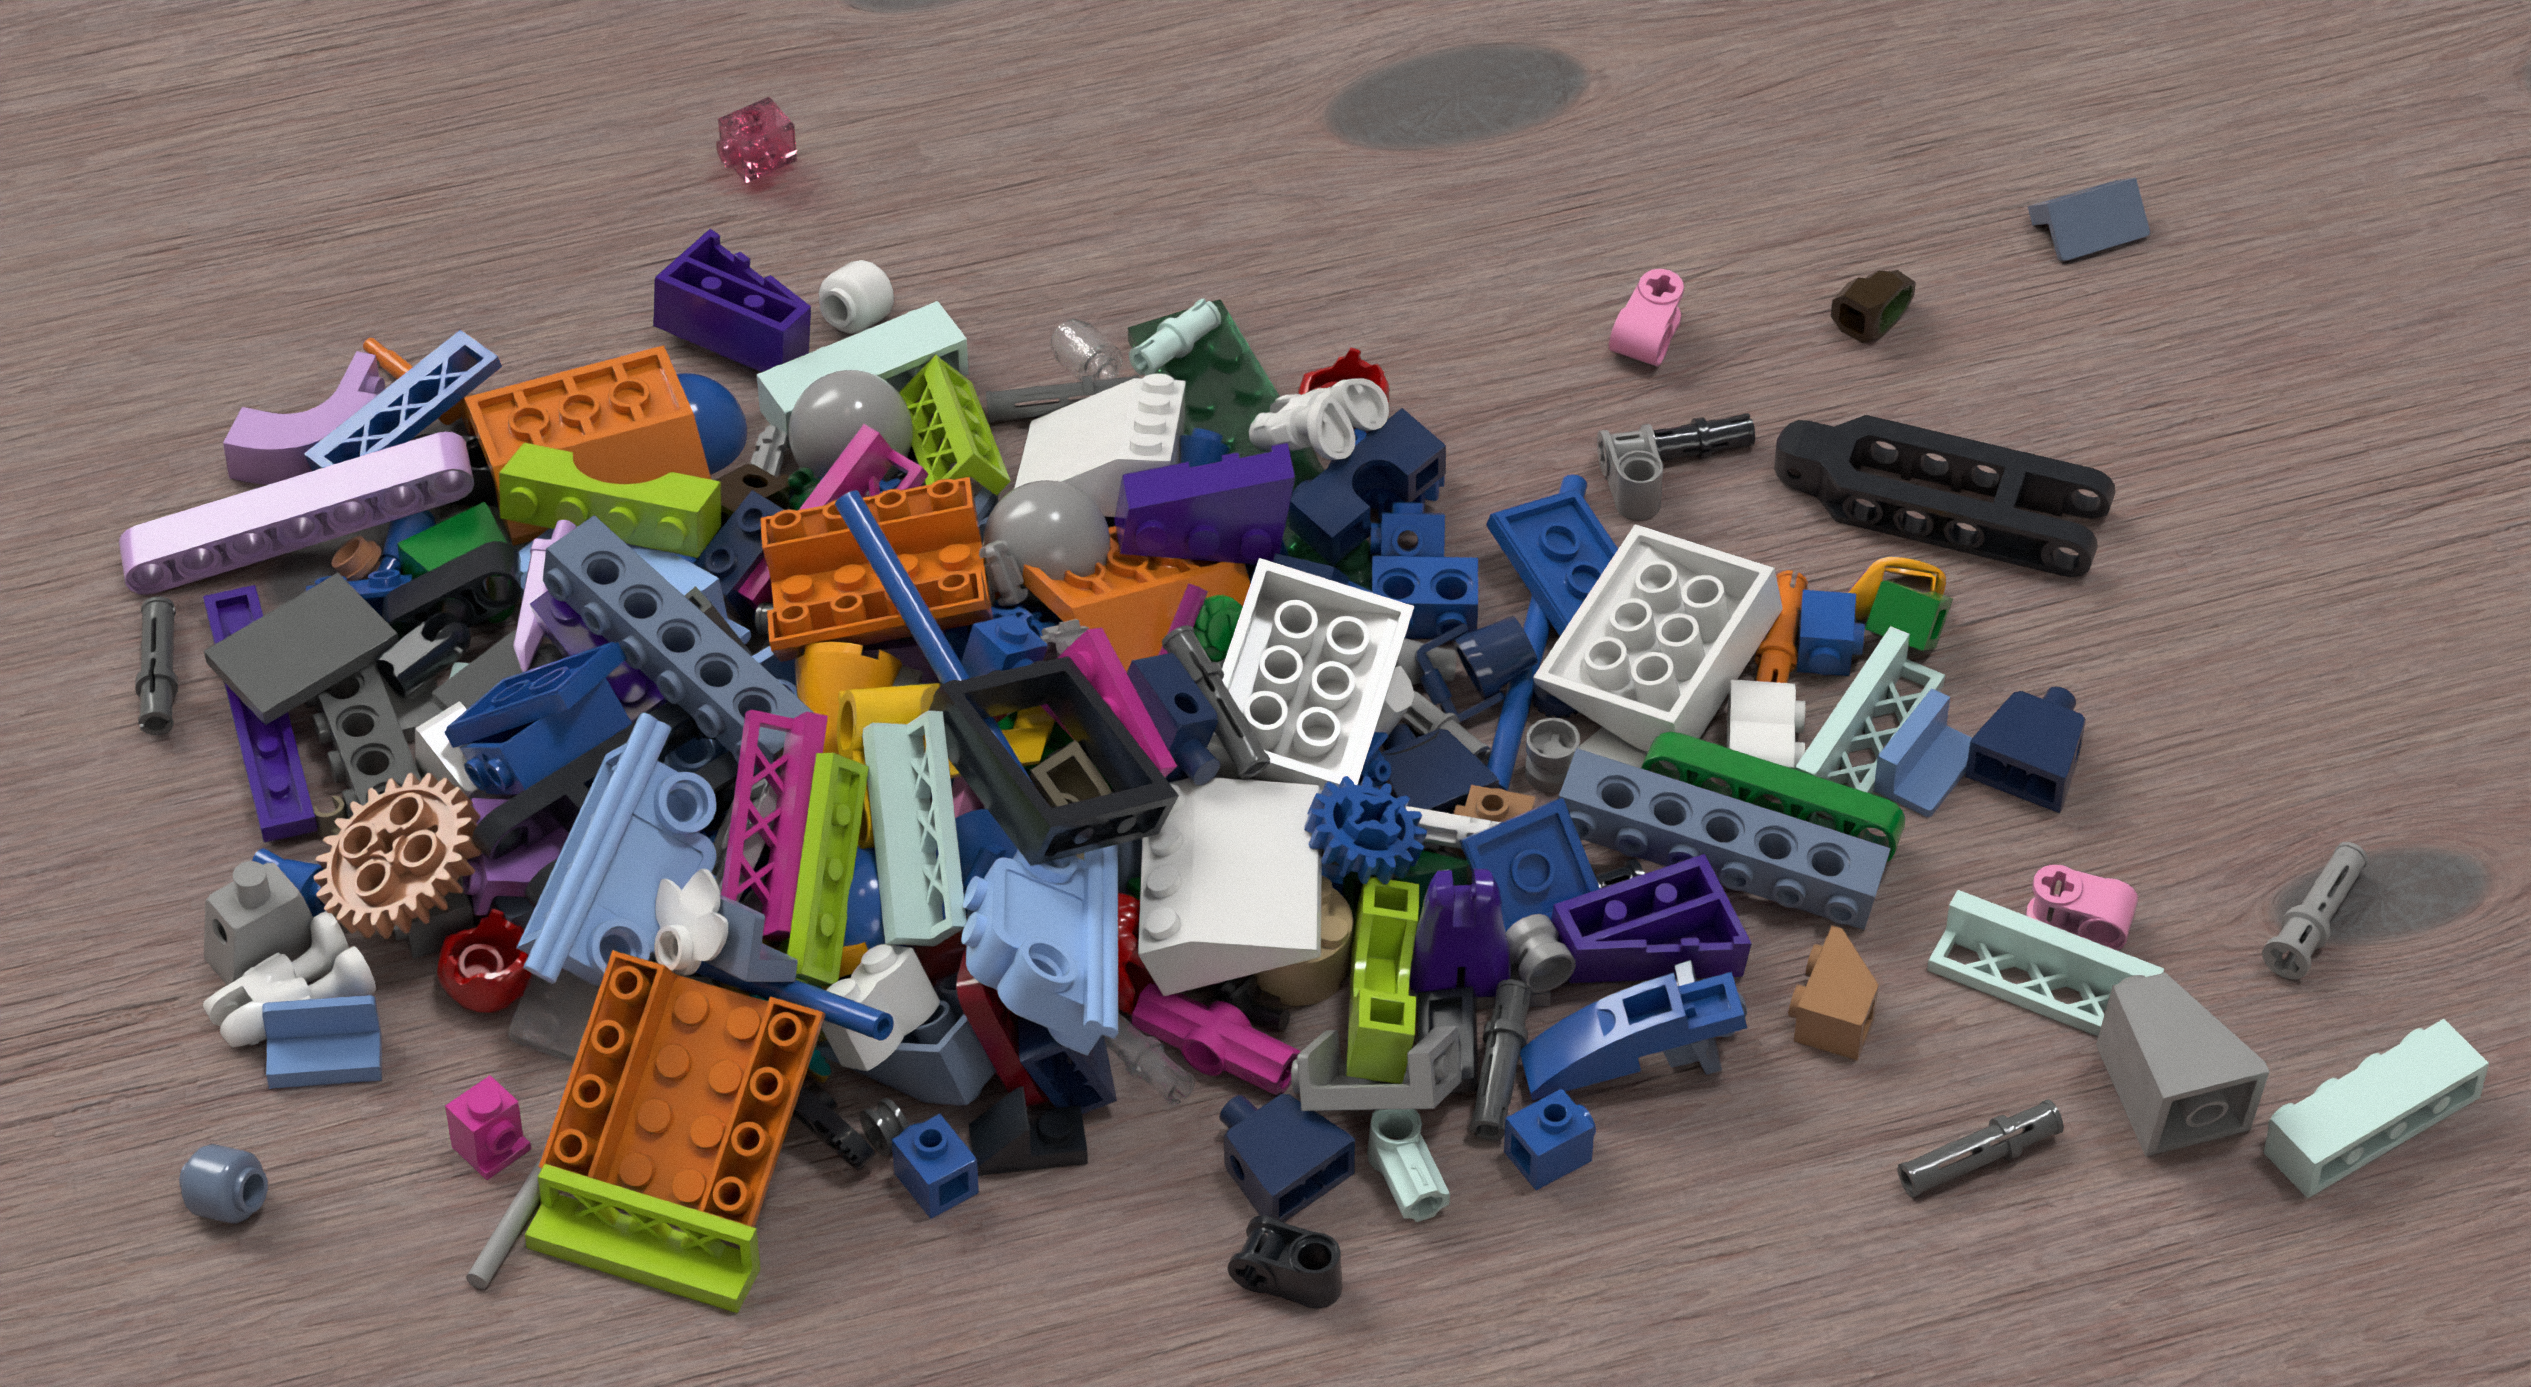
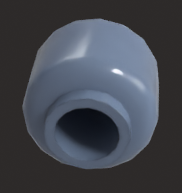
M216 1144L200 1147L183 1166L179 1178L184 1204L192 1214L231 1224L245 1221L262 1206L268 1191L266 1174L263 1171L261 1162L253 1153Z

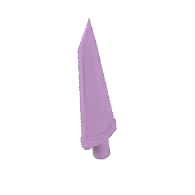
M568 520L557 521L552 538H536L533 540L530 549L531 557L513 645L522 672L528 670L545 636V632L536 621L530 603L548 591L545 583L542 581L546 548L576 528V525Z

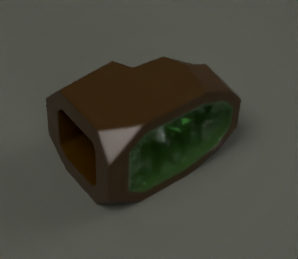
M1879 270L1868 275L1866 278L1858 277L1848 282L1832 300L1831 318L1841 332L1861 343L1880 339L1898 322L1910 305L1915 295L1916 282L1899 270Z

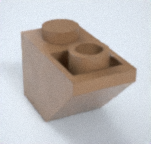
M1831 926L1824 945L1814 944L1805 972V975L1810 978L1806 986L1799 984L1796 986L1790 1002L1788 1016L1796 1018L1794 1042L1858 1061L1875 1019L1879 984L1844 930Z

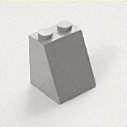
M2166 972L2148 977L2134 975L2113 985L2096 1046L2145 1157L2251 1130L2270 1072L2266 1062Z

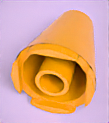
M842 642L811 643L805 646L804 655L799 650L796 652L794 667L797 698L814 713L828 716L823 753H836L839 755L837 745V719L840 706L838 701L839 691L892 687L902 666L899 659L879 650L878 660L862 656L863 645Z

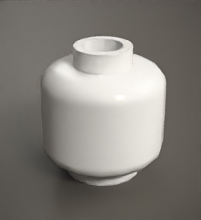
M864 260L850 262L831 273L823 280L819 289V304L823 317L839 331L848 334L860 333L881 321L891 312L894 303L893 288L889 278L875 264Z

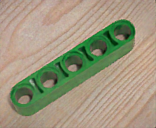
M1670 731L1657 736L1651 744L1641 766V769L1891 848L1887 862L1895 854L1905 828L1903 811L1896 803L1886 798L1678 732ZM1659 761L1670 762L1678 770L1668 769L1664 767ZM1711 778H1720L1726 781L1729 786H1720ZM1763 795H1773L1777 797L1782 803H1773L1767 800ZM1815 811L1826 812L1834 819H1823ZM1867 828H1877L1883 831L1886 836H1876L1870 833Z

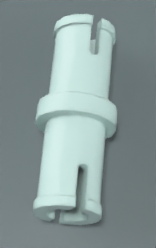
M1200 299L1177 318H1168L1160 323L1157 327V333L1130 350L1129 360L1134 370L1140 375L1145 374V376L1155 374L1158 369L1174 357L1182 358L1190 353L1197 340L1221 324V315L1217 307L1210 301L1206 302L1205 299Z

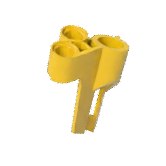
M942 684L839 691L838 701L840 706L837 719L839 755L866 765L862 736L863 728L872 722L907 725L929 710L933 702V695ZM1042 706L1018 711L1013 729L1001 730L1022 766L1040 764L1044 748L1047 746L1052 734L1055 720ZM923 735V744H924V753H925V751H926V739H925V735ZM948 759L950 778L961 777V774ZM868 782L866 784L858 846H860L858 848L860 849L875 848Z

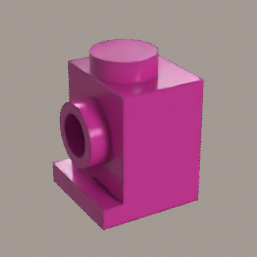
M491 1075L445 1105L452 1148L486 1180L531 1150V1143L523 1136L518 1101Z

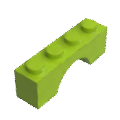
M523 443L499 472L501 519L555 529L556 523L559 520H568L578 527L595 515L626 544L695 558L700 556L721 528V481L670 472L660 478L643 483H607L590 478L580 472L573 462V452L529 443Z
M1370 877L1367 884H1362L1353 921L1346 1076L1403 1084L1408 1064L1407 1053L1412 1049L1415 1037L1416 997L1409 996V981L1418 925L1419 884L1390 880L1388 884H1382L1376 877Z

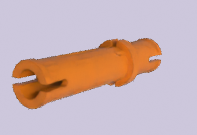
M1792 570L1782 571L1776 575L1783 610L1766 634L1764 641L1761 642L1756 650L1755 662L1758 666L1756 681L1788 683L1789 673L1795 669L1797 664L1798 652L1795 642L1801 615L1803 590H1807L1808 587L1806 577L1799 572L1796 576L1794 588L1790 587Z

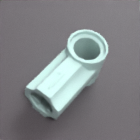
M1415 1109L1375 1110L1372 1114L1367 1149L1369 1163L1375 1170L1383 1174L1403 1218H1411L1415 1222L1434 1217L1438 1211L1449 1205L1450 1193L1421 1135L1422 1122L1420 1115ZM1392 1137H1393V1138H1398V1139H1401V1140H1393V1139H1389V1138H1392Z

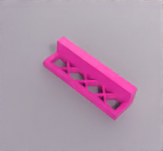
M864 424L799 510L827 505L854 490H858L862 498L869 495H879V482L892 465L907 473L896 488L899 490L920 487L929 474L922 466L894 451L879 432ZM765 556L738 591L755 612L760 603H773L772 583Z
M752 709L745 713L721 895L736 901L737 895L751 886L763 904L762 914L765 916L762 939L780 943L790 938L816 753H823L827 715L806 711L795 718H789ZM760 727L786 732L783 755L771 764L757 746ZM756 764L760 772L753 776L754 766ZM781 765V772L779 778V776L775 772V769ZM765 777L777 794L776 809L762 818L751 802L750 795L752 786ZM748 818L753 826L746 830ZM774 819L772 832L767 824ZM758 831L769 847L770 855L769 863L755 873L743 855L744 840ZM740 872L746 879L741 884H739ZM767 874L766 885L764 886L760 878Z

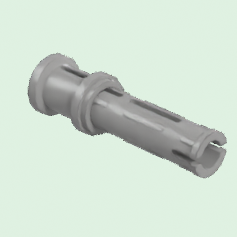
M2342 842L2336 847L2333 856L2316 879L2302 904L2288 909L2282 919L2281 932L2277 937L2269 939L2262 950L2263 959L2266 965L2277 975L2287 979H2300L2304 977L2311 967V955L2314 950L2323 947L2330 937L2329 922L2344 901L2361 871L2368 864L2366 852L2357 844ZM2289 950L2290 953L2285 960L2282 959L2283 953Z

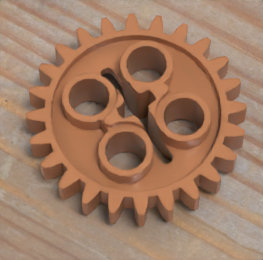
M409 773L402 787L393 778H390L387 781L385 793L380 795L373 788L368 789V803L364 806L354 801L350 803L354 815L349 820L336 818L334 822L341 829L339 834L326 836L323 839V842L331 849L330 852L316 857L315 861L324 869L314 875V881L321 887L316 895L325 904L324 909L328 913H332L337 922L342 924L351 934L358 930L367 939L375 931L384 939H388L395 925L404 934L410 932L412 919L416 917L424 924H428L430 922L429 909L436 906L445 911L448 908L444 898L447 893L461 894L464 890L457 882L459 877L472 875L476 871L467 862V859L482 854L472 841L473 832L478 825L476 822L481 818L480 814L472 806L473 802L459 787H455L447 778L444 777L441 781H438L431 773H427L421 782L413 773Z

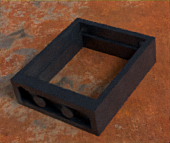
M1069 656L1045 662L1036 661L1027 666L1005 671L995 670L987 675L960 681L951 680L940 685L933 695V702L928 711H943L948 759L1030 866L1159 834L1179 797L1170 783ZM1048 704L1116 792L1051 808L983 719Z

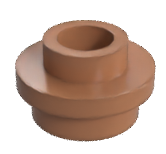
M357 536L350 539L337 551L331 564L337 570V573L347 578V581L368 579V575L379 568L380 561L378 559L381 555V548L376 542H367L362 536Z

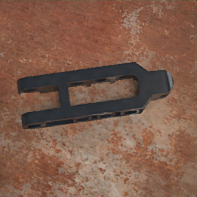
M1869 415L1855 418L1837 426L1808 420H1797L1789 423L1781 431L1776 441L1774 470L1777 477L1789 487L1817 497L1835 522L2066 577L2082 576L2089 571L2098 547L2097 539L2093 532L2075 522L2020 510L2021 507L2060 517L2064 513L2080 518L2095 519L2108 515L2116 493L2115 484L2111 478L2094 468ZM1877 442L1891 444L1896 449H1886L1877 444ZM1931 453L1943 457L1946 461L1934 460L1930 458L1927 454ZM1861 466L1899 474L1901 475L1900 479L1911 481V478L1950 486L1951 491L1961 493V490H1967L1992 496L1995 499L1993 503L1856 471L1854 468L1861 469ZM1977 466H1987L1995 470L1997 473H1987L1979 469ZM1794 468L1800 471L1801 475L1794 476L1788 469ZM2084 489L2094 492L2098 497H2088L2078 490ZM1856 499L1867 500L1875 506L1862 505ZM1906 511L1920 513L1925 519L1915 518ZM1957 523L1968 524L1975 528L1976 531L1963 529ZM2059 548L2072 549L2079 555H2069Z
M668 701L649 713L657 721L666 723L671 727L668 738L657 759L661 763L665 762L667 754L693 738H696L698 741L702 738L717 740L716 738L706 736L696 724L695 719L677 703L673 704ZM636 722L488 813L473 832L472 841L489 861H492L510 853L523 844L529 847L561 826L570 833L605 755L627 743ZM730 751L694 772L703 777L715 793L716 812L713 818L728 810L734 799L739 764ZM557 859L539 870L526 887L525 899L534 908Z

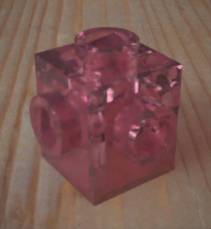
M770 96L718 118L720 140L716 142L718 156L723 165L728 169L732 167L745 183L797 161L794 124Z

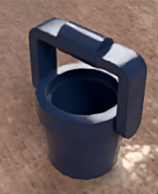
M1514 616L1470 633L1467 631L1469 629L1466 624L1463 623L1416 650L1415 659L1423 673V676L1419 677L1433 705L1439 704L1445 714L1454 713L1459 718V722H1462L1505 699L1502 691L1499 692V689L1538 663L1536 653L1529 638ZM1452 638L1456 653L1468 677L1481 697L1485 699L1459 714L1450 699L1452 694L1438 668L1434 669L1426 652Z

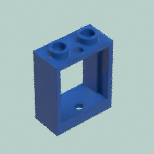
M604 678L569 710L464 744L459 748L467 760L464 764L465 771L478 789L485 790L487 794L518 795L625 729L632 722L607 679Z

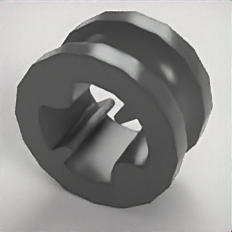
M889 1098L880 1100L877 1103L876 1111L867 1108L859 1115L860 1123L867 1139L877 1152L883 1156L893 1153L892 1139L899 1136L909 1127L899 1107Z

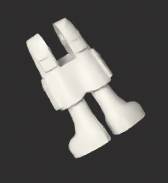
M1364 378L1341 380L1331 388H1317L1302 395L1287 394L1275 399V402L1270 406L1269 413L1263 412L1256 416L1249 429V439L1257 449L1266 452H1272L1271 446L1288 443L1289 450L1291 451L1313 447L1314 451L1322 458L1328 460L1345 459L1351 455L1355 447L1353 427L1363 431L1382 428L1389 415L1388 400L1383 390L1377 384Z
M324 911L313 918L310 924L311 946L296 960L291 962L285 954L278 952L255 967H251L243 973L242 977L221 988L204 1001L203 1007L213 1024L221 1026L220 1034L231 1047H240L248 1044L255 1045L259 1041L267 1039L262 1017V1005L264 1003L371 995L376 991L375 981L367 962L355 946L349 948L344 933L332 913ZM319 979L315 983L307 985V983Z

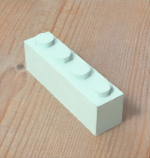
M936 301L757 374L760 411L770 425L776 426L778 430L785 431L789 436L790 416L796 401L810 384L827 374L842 370L865 371L879 376L900 392L937 355L963 376L968 375L967 338L940 303Z
M2445 1019L2440 1020L2425 1030L2422 1028L2415 1029L2399 1045L2382 1055L2380 1053L2370 1055L2356 1070L2340 1079L2331 1078L2317 1088L2314 1094L2295 1105L2288 1103L2280 1107L2269 1120L2264 1154L2307 1198H2310L2479 1099L2489 1063Z

